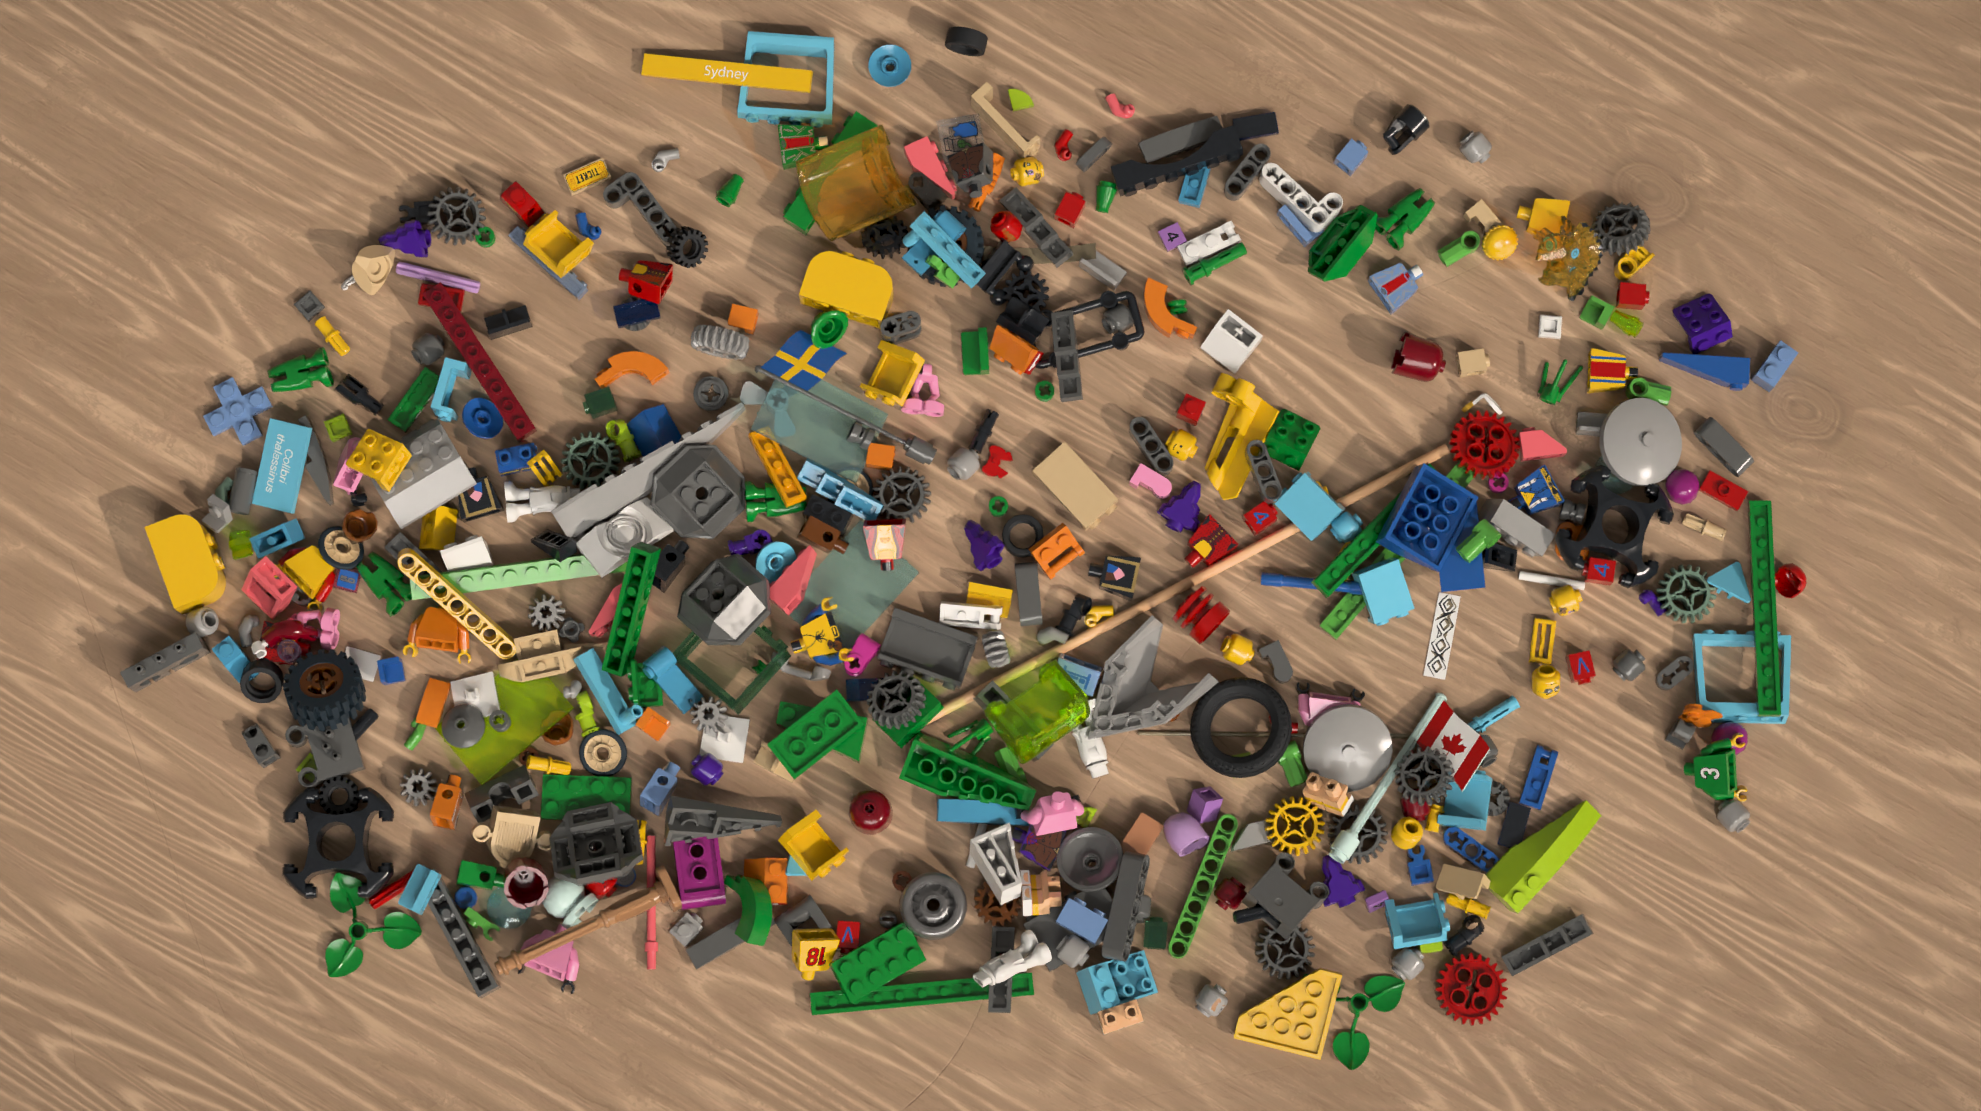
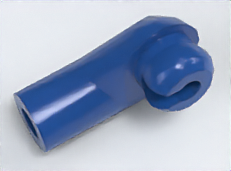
M586 213L575 215L581 235L591 240H596L600 237L602 233L601 228L588 224Z

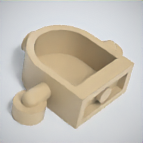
M493 805L489 827L485 823L479 822L471 830L472 836L476 841H487L489 850L496 860L499 861V866L506 868L511 861L517 858H529L534 850L535 843H537L541 850L547 851L551 849L549 838L552 834L548 831H542L537 834L541 817L536 811Z

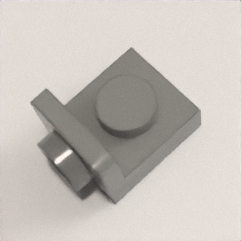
M212 494L207 499L209 513L202 519V522L215 533H219L233 518L229 505Z
M686 912L669 932L686 947L704 929L700 925L703 920L694 912L691 915Z

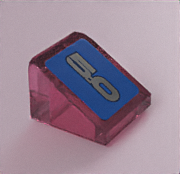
M337 569L333 587L337 590L357 594L361 579L359 571Z

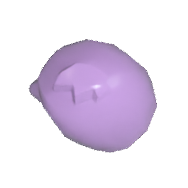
M1181 812L1171 815L1164 822L1166 840L1180 857L1201 849L1209 843L1210 838L1197 820L1187 813Z

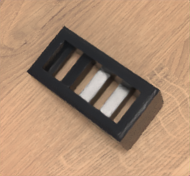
M549 529L531 539L532 544L559 562L577 552L574 539Z

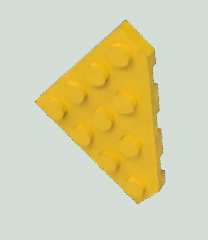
M1319 968L1241 1013L1237 1020L1233 1038L1321 1060L1342 973Z

